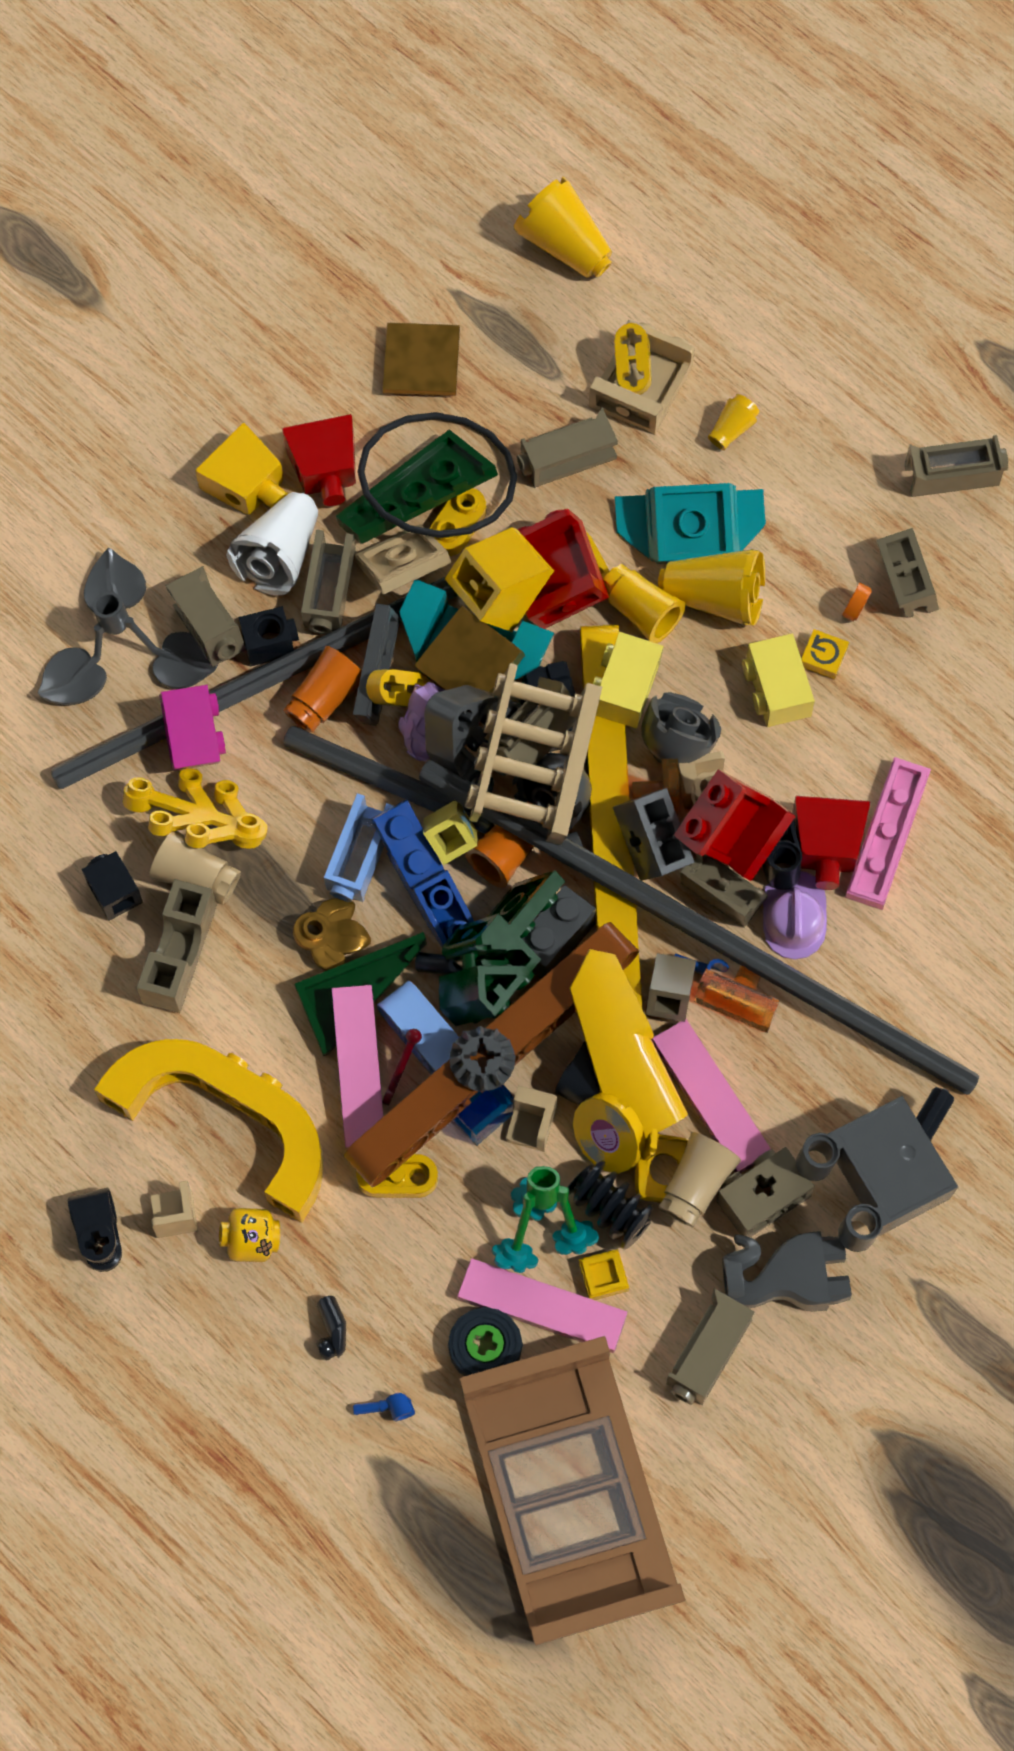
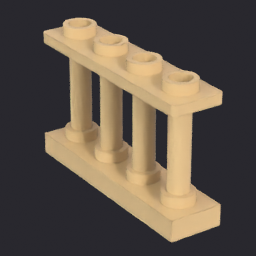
M510 663L505 674L498 673L492 696L499 697L496 711L489 709L483 733L490 734L487 748L481 746L479 748L474 770L481 771L478 785H470L465 807L472 809L469 820L474 822L478 821L483 808L543 823L542 827L548 829L546 842L562 845L568 835L602 686L587 683L581 695L575 693L572 697L514 681L518 665ZM510 696L569 712V716L575 718L572 731L566 730L564 734L505 718ZM501 733L559 748L560 753L566 754L563 768L557 767L555 771L496 755ZM492 770L550 785L551 790L557 791L554 806L548 804L547 808L487 792Z

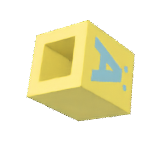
M453 801L424 818L423 834L443 865L477 846V829L472 821L469 820L467 813L460 803Z

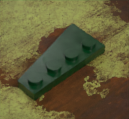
M449 429L369 491L387 513L407 522L498 476L496 466ZM364 495L336 515L339 526L348 534H354V539L360 544L397 527L382 518L366 500Z

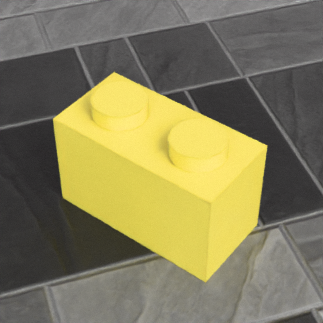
M619 632L615 645L607 644L601 663L602 666L607 668L603 678L596 676L593 682L594 685L602 686L596 716L637 729L661 662L663 645Z
M793 633L748 644L747 657L742 659L743 672L747 682L753 681L756 693H753L754 707L758 716H764L767 727L811 717L815 700Z

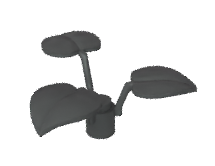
M107 548L92 568L84 589L85 602L89 609L94 612L98 621L94 626L96 633L94 655L91 658L90 654L81 648H66L55 654L44 670L38 694L42 699L60 705L80 704L94 698L100 693L107 681L105 670L97 665L101 659L103 633L117 635L122 633L126 627L130 628L153 654L159 656L153 663V672L157 680L168 688L182 689L191 687L212 674L218 665L212 667L192 635L188 632L169 634L163 642L162 649L153 644L135 624L133 618L129 617L126 610L138 604L146 591L145 577L134 564L122 558L111 548Z

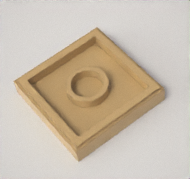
M407 531L354 555L359 568L383 595L451 563L448 551L434 537Z

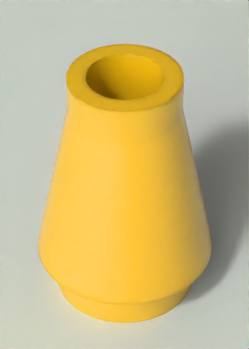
M736 394L733 399L729 398L713 430L708 435L710 442L719 449L725 450L729 444L757 423L756 417L760 413L758 407L741 394Z

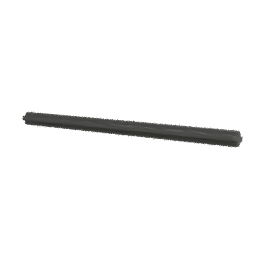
M445 577L429 584L445 590L447 600L458 596L445 580ZM406 596L388 604L399 616ZM375 611L210 691L209 694L216 693L219 712L313 667L325 646H330L339 652H343L368 640ZM163 715L52 768L51 775L56 785L60 789H64L166 739Z

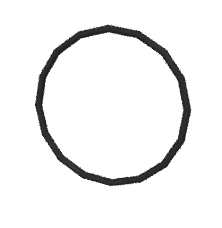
M438 412L407 415L381 427L363 447L357 470L364 497L382 518L407 532L437 538L471 534L495 522L513 501L518 478L510 451L492 431L465 417ZM437 419L464 424L483 434L492 441L505 457L510 474L506 499L491 516L466 528L438 531L405 523L387 513L371 495L364 472L369 451L385 433L408 422Z

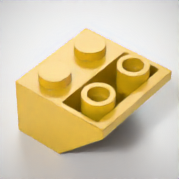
M511 527L466 547L445 577V580L481 622L513 632L554 570L517 529Z

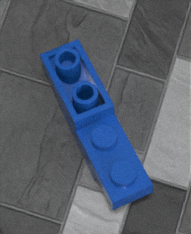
M404 800L371 818L388 850L387 855L402 883L442 947L459 926L473 922L474 919L448 870H444L437 854L424 836L423 828L409 801Z

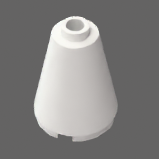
M289 493L233 539L226 556L230 567L242 581H245L248 577L257 583L254 589L274 596L285 595L297 582L318 517V508L314 500L304 493Z

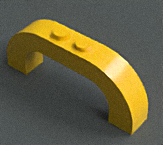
M164 1039L141 1045L118 1059L101 1078L94 1089L99 1101L132 1121L154 1092L166 1085L189 1083L204 1089L271 1129L284 1144V1157L278 1172L264 1192L267 1202L302 1223L317 1199L322 1184V1149L316 1128L307 1111L295 1098L281 1089L283 1085L277 1079L267 1073H262L261 1076H258L247 1069L249 1067L247 1062L233 1053H228L225 1056L207 1045L183 1039Z

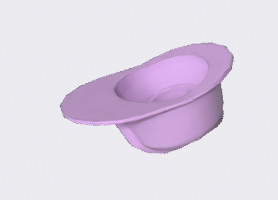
M801 871L800 879L793 888L779 890L767 884L765 893L768 897L763 903V929L767 943L780 956L794 960L807 958L818 951L825 940L827 930L825 891L815 886L816 878L804 871Z

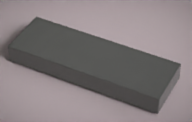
M376 604L353 715L366 725L377 726L382 705L373 703L369 699L366 690L367 679L374 670L390 669L401 619L389 605Z

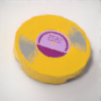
M599 1093L581 1102L576 1109L573 1119L574 1134L583 1154L593 1164L604 1160L606 1162L603 1168L604 1171H616L619 1174L631 1169L641 1160V1153L645 1151L646 1147L644 1127L636 1112L630 1106L625 1108L621 1103L617 1102L620 1098L613 1094Z

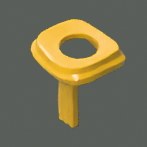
M652 1129L646 1138L645 1151L641 1153V1160L636 1164L635 1191L636 1194L640 1193L642 1195L640 1199L657 1203L662 1202L666 1196L664 1191L668 1185L659 1184L652 1178L649 1169L650 1163L658 1155H668L673 1157L679 1165L688 1139L658 1134V1129Z

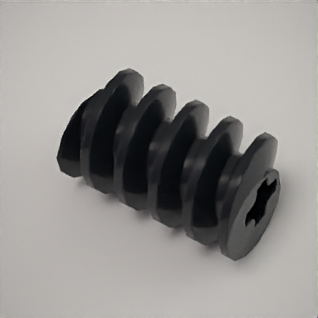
M601 1160L594 1165L587 1166L573 1179L567 1187L569 1189L568 1195L576 1192L573 1203L576 1206L588 1203L585 1214L588 1217L592 1218L600 1214L597 1221L599 1228L604 1229L612 1225L609 1232V1237L612 1240L624 1236L621 1248L626 1250L642 1236L651 1224L649 1217L654 1206L649 1204L639 1209L637 1205L642 1195L637 1193L627 1198L625 1194L630 1184L625 1182L615 1187L613 1183L618 1173L613 1171L603 1176L601 1172L606 1162Z

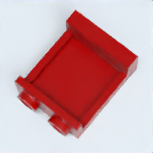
M569 509L555 510L547 514L544 520L532 526L517 529L554 570L526 611L527 617L538 627L546 629L609 598L583 522Z
M718 769L673 836L694 853L700 856L706 854L730 866L742 877L752 881L795 818V815L772 797Z

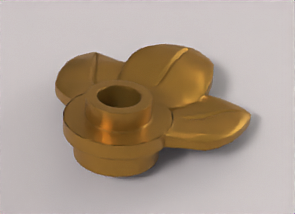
M338 898L326 900L321 903L316 912H307L299 916L293 926L295 941L303 949L309 950L315 964L325 971L345 964L344 954L359 952L371 944V937L367 930L360 923L351 919L355 911V903L353 901L346 902ZM307 926H316L320 934L312 935L309 933Z

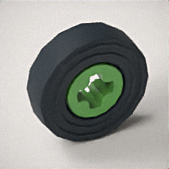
M488 1307L470 1310L458 1318L450 1330L448 1340L451 1362L463 1376L519 1361L523 1347L520 1329L513 1319L499 1309ZM486 1334L488 1336L491 1335L492 1344L497 1346L495 1351L487 1350L485 1355H480L478 1353V1345L474 1341L476 1339L483 1340Z

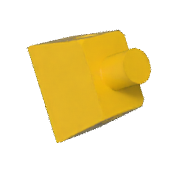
M244 422L195 469L198 485L202 491L244 514H251L262 502L272 508L288 494L279 487L284 479L281 463Z

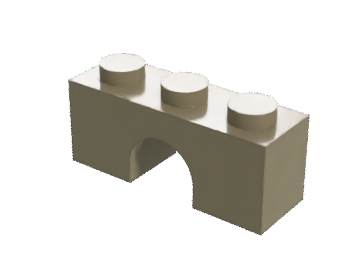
M174 879L162 913L164 927L160 944L156 953L149 951L137 985L142 1003L181 1013L217 907L212 889Z

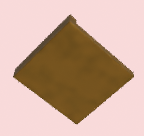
M387 323L383 393L456 396L460 325Z
M461 606L414 666L445 690L469 685L493 693L498 673L505 674L510 663L518 665L525 654L521 649L489 625L481 622L465 607Z

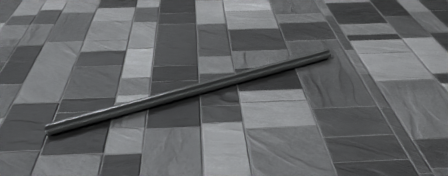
M428 760L420 771V781L465 806L472 783L434 761ZM483 808L481 816L960 1092L969 1095L976 1087L979 1075L570 839L566 838L562 845L546 842L548 829L543 828L542 823Z

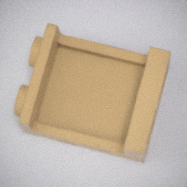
M628 320L627 323H636L642 326L648 335L652 373L651 385L641 395L620 387L617 381L614 354L602 377L596 376L590 386L589 407L598 411L603 407L605 414L655 435L693 367L695 348L680 337H670L656 331L654 327L647 323ZM632 332L629 333L628 340L622 341V344H627L630 356L635 355V344L641 342L642 339H638L635 333ZM632 363L631 376L625 377V380L629 381L632 387H635L638 380L643 379L644 375H640L637 371L636 363Z

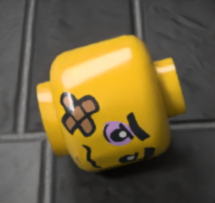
M236 1208L231 1211L228 1222H220L219 1246L227 1248V1254L232 1261L262 1263L266 1262L272 1253H277L279 1250L280 1222L279 1220H273L271 1212L267 1209Z

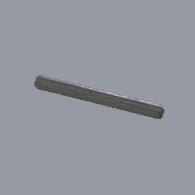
M291 726L285 734V747L433 812L454 801L420 780L296 726ZM461 805L470 818L471 810ZM482 816L479 817L477 822L472 821L477 831L484 834L489 832L495 825Z

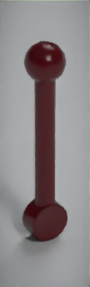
M413 1028L406 1033L407 1044L382 1100V1103L385 1105H390L414 1045L422 1039V1034L418 1029Z

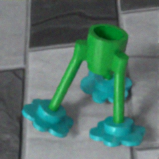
M536 1166L521 1181L520 1187L512 1189L511 1199L515 1201L513 1212L520 1217L514 1239H504L500 1245L492 1247V1254L495 1256L494 1262L498 1267L502 1269L512 1268L517 1273H523L526 1268L532 1269L538 1265V1258L532 1254V1247L523 1243L530 1217L535 1221L542 1220L544 1213H551L556 1209L557 1202H560L565 1219L561 1230L555 1231L552 1235L558 1254L567 1255L573 1252L579 1255L586 1251L587 1246H592L598 1242L599 1235L593 1229L591 1221L579 1222L574 1219L568 1200L569 1189L565 1186H560V1175L555 1169L547 1166Z

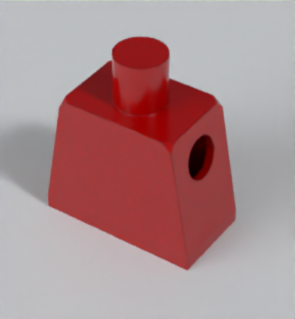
M349 414L282 428L287 455L304 493L310 495L321 492L325 506L331 507L342 504L345 501L343 488L356 484L355 437L352 415Z
M795 796L792 813L795 815L797 839L802 852L801 868L816 870L815 886L823 890L837 889L839 887V873L854 872L868 817L870 801Z

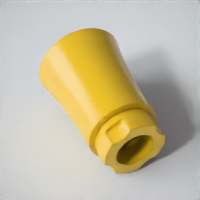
M623 564L613 567L603 579L609 598H607L609 603L627 617L650 642L659 643L674 630L684 614L686 605L683 600L665 592L637 571H631Z

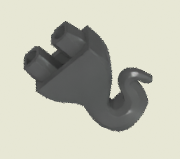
M821 1231L803 1233L788 1239L774 1252L760 1274L753 1281L745 1280L743 1271L757 1263L760 1258L761 1247L755 1239L736 1234L734 1236L735 1243L744 1247V1249L731 1252L722 1258L725 1294L748 1308H755L773 1300H785L806 1311H827L829 1305L849 1301L852 1296L848 1275L827 1277L826 1264L845 1262V1247L840 1242L839 1237H822Z

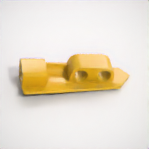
M589 949L569 989L600 1092L613 1094L620 1098L617 1102L621 1103L625 1108L630 1106L639 1117L644 1127L645 1137L647 1138L652 1129H658V1132L681 1121L688 1113L651 1040L654 1038L652 1028L616 955Z

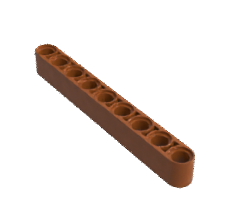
M608 922L600 927L486 1027L488 1029H498L502 1035L510 1039L515 1053V1065L576 1012L569 988L589 949L615 954L623 970L636 958L639 950L612 922ZM479 1044L477 1055L471 1056L470 1059L478 1061L481 1073H485L487 1061L494 1059V1055H487L486 1048H484L483 1044ZM448 1060L358 1138L345 1152L344 1158L373 1188L388 1178L485 1091L471 1090L460 1084L454 1077L450 1061Z

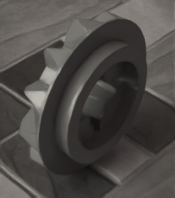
M479 1026L470 1031H463L462 1035L452 1044L449 1058L450 1067L454 1077L463 1086L475 1091H490L503 1085L511 1076L515 1066V1053L510 1039L502 1035L498 1029H488ZM479 1044H483L484 1048H486L487 1055H494V1059L487 1061L485 1073H481L478 1061L470 1059L471 1056L477 1055Z

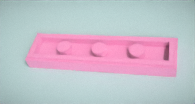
M894 757L845 898L883 910L931 769Z
M372 985L332 988L345 1149H348L383 1117Z
M687 1019L685 1022L677 1023L652 1039L657 1052L713 1139L734 1152L741 1159V1162L734 1171L742 1173L754 1166L753 1162L763 1153L771 1150V1148Z
M472 1258L457 1296L460 1301L480 1308L499 1309L512 1319L579 1342L605 1336L611 1353L615 1352L628 1313L619 1308Z

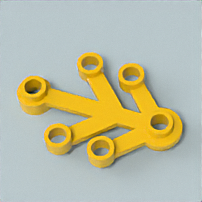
M186 768L181 770L178 781L179 789L187 793L192 803L155 791L151 782L142 777L132 778L124 787L122 803L130 811L146 812L152 809L154 805L181 814L172 816L166 811L158 810L152 812L149 817L148 829L154 835L166 836L173 831L186 829L185 842L190 847L203 848L211 843L232 840L235 845L246 849L258 847L267 836V824L258 816L245 811L237 799L238 785L233 781L222 780L217 782L214 792L215 801L223 804L229 815L216 810L201 787L202 773L196 769ZM211 824H212V825H215V826H218V827H217V828H213V829H209V827L206 826V825H211Z

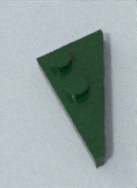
M424 932L294 984L323 1057L329 1055L336 1047L332 988L372 985L374 1004L427 945Z

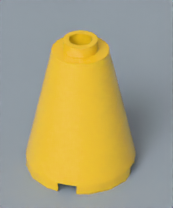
M564 176L561 178V182L557 179L552 181L527 205L530 211L526 219L521 214L516 219L513 227L520 236L586 278L593 274L598 278L612 264V261L609 259L612 250L573 186Z
M750 549L669 561L666 569L661 568L659 572L658 587L683 600L688 607L743 625H756L763 605V599L758 598L760 586H765L766 579L764 554L759 552L760 550Z

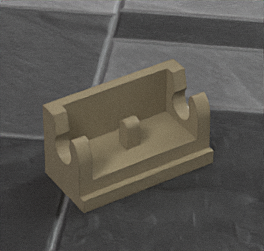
M913 528L877 539L899 608H903L905 616L913 617V610L921 606H925L928 613L939 610L936 593Z
M696 854L695 863L683 867L680 871L681 884L745 928L768 895L718 860L706 854L703 856Z

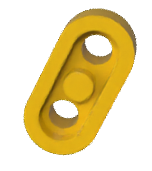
M472 488L448 500L430 529L441 531L466 528L483 520L486 516V500L484 495L479 490ZM465 501H471L474 503L470 507H464L463 505H461ZM475 532L467 535L434 538L448 551L449 556H453L465 548Z
M414 1154L382 1183L373 1188L357 1171L356 1178L361 1191L373 1198H422L431 1194L436 1188L438 1171L435 1163L429 1157ZM414 1173H422L426 1177L424 1182L420 1184L413 1183L410 1178Z

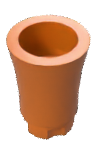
M325 646L310 673L291 696L292 700L284 708V713L300 728L313 733L319 724H324L334 710L359 687L362 671L344 654L330 646Z
M495 825L482 838L477 840V846L466 852L465 856L472 868L481 877L496 887L504 888L520 864L533 850L534 846Z

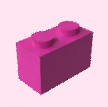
M208 685L161 692L159 698L172 771L218 764L221 761L220 754H226L223 732L215 731L213 716H219L216 693L209 694Z

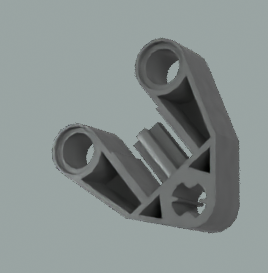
M464 685L437 692L428 700L424 713L426 752L430 760L470 783L478 785L481 771L474 770L476 757L464 746L466 745L476 752L483 742L488 743V740L485 739L487 733H483L484 730L478 723L481 722L485 725L489 709L496 711L499 697L492 696L493 693ZM509 699L505 718L510 719L522 705ZM492 776L490 777L487 790L489 793H492L494 786Z

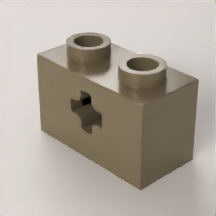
M784 1147L777 1153L773 1149L768 1150L753 1162L755 1166L744 1175L740 1171L735 1172L727 1177L722 1184V1189L718 1193L716 1202L740 1235L752 1237L812 1196L814 1184L798 1172L796 1160L787 1147ZM757 1185L762 1189L769 1186L771 1188L769 1197L764 1192L756 1195Z

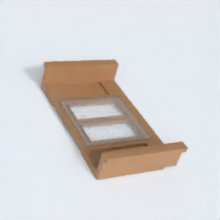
M605 1336L459 1378L463 1398L535 1646L686 1601L681 1583H677L611 1367L609 1360L610 1350Z

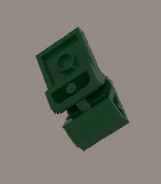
M555 870L515 883L486 918L459 926L442 946V955L447 960L462 961L463 967L461 971L439 977L440 1010L455 1026L471 1022L476 1024L482 1019L490 1017L496 1019L510 1007L511 1002L509 998L513 993L525 987L534 977L532 970L541 959L522 938L527 936L535 927L536 923L533 920L540 912L549 909L558 899L556 892L564 884L565 880Z

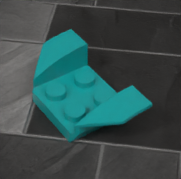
M719 483L659 486L647 489L645 495L615 496L617 533L649 560L655 561L657 564H668L669 561L743 551L766 525L763 489L736 490V485Z
M414 580L399 612L416 662L459 610L448 605L445 590L419 580ZM523 620L518 630L513 632L487 624L525 654L518 664L514 680L540 666L554 635V632Z

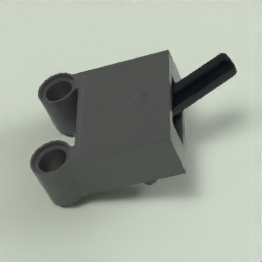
M939 1087L932 1089L916 1117L904 1097L901 1096L828 1134L816 1133L806 1139L796 1158L798 1172L808 1180L819 1181L825 1179L837 1163L861 1203L849 1210L839 1226L838 1237L845 1248L854 1252L867 1250L877 1237L950 1200L958 1189L957 1183L931 1143L954 1102V1097L947 1089ZM818 1151L822 1153L827 1163L821 1164L813 1161L809 1152ZM853 1221L864 1223L868 1227L869 1234L861 1235L857 1233L851 1223Z

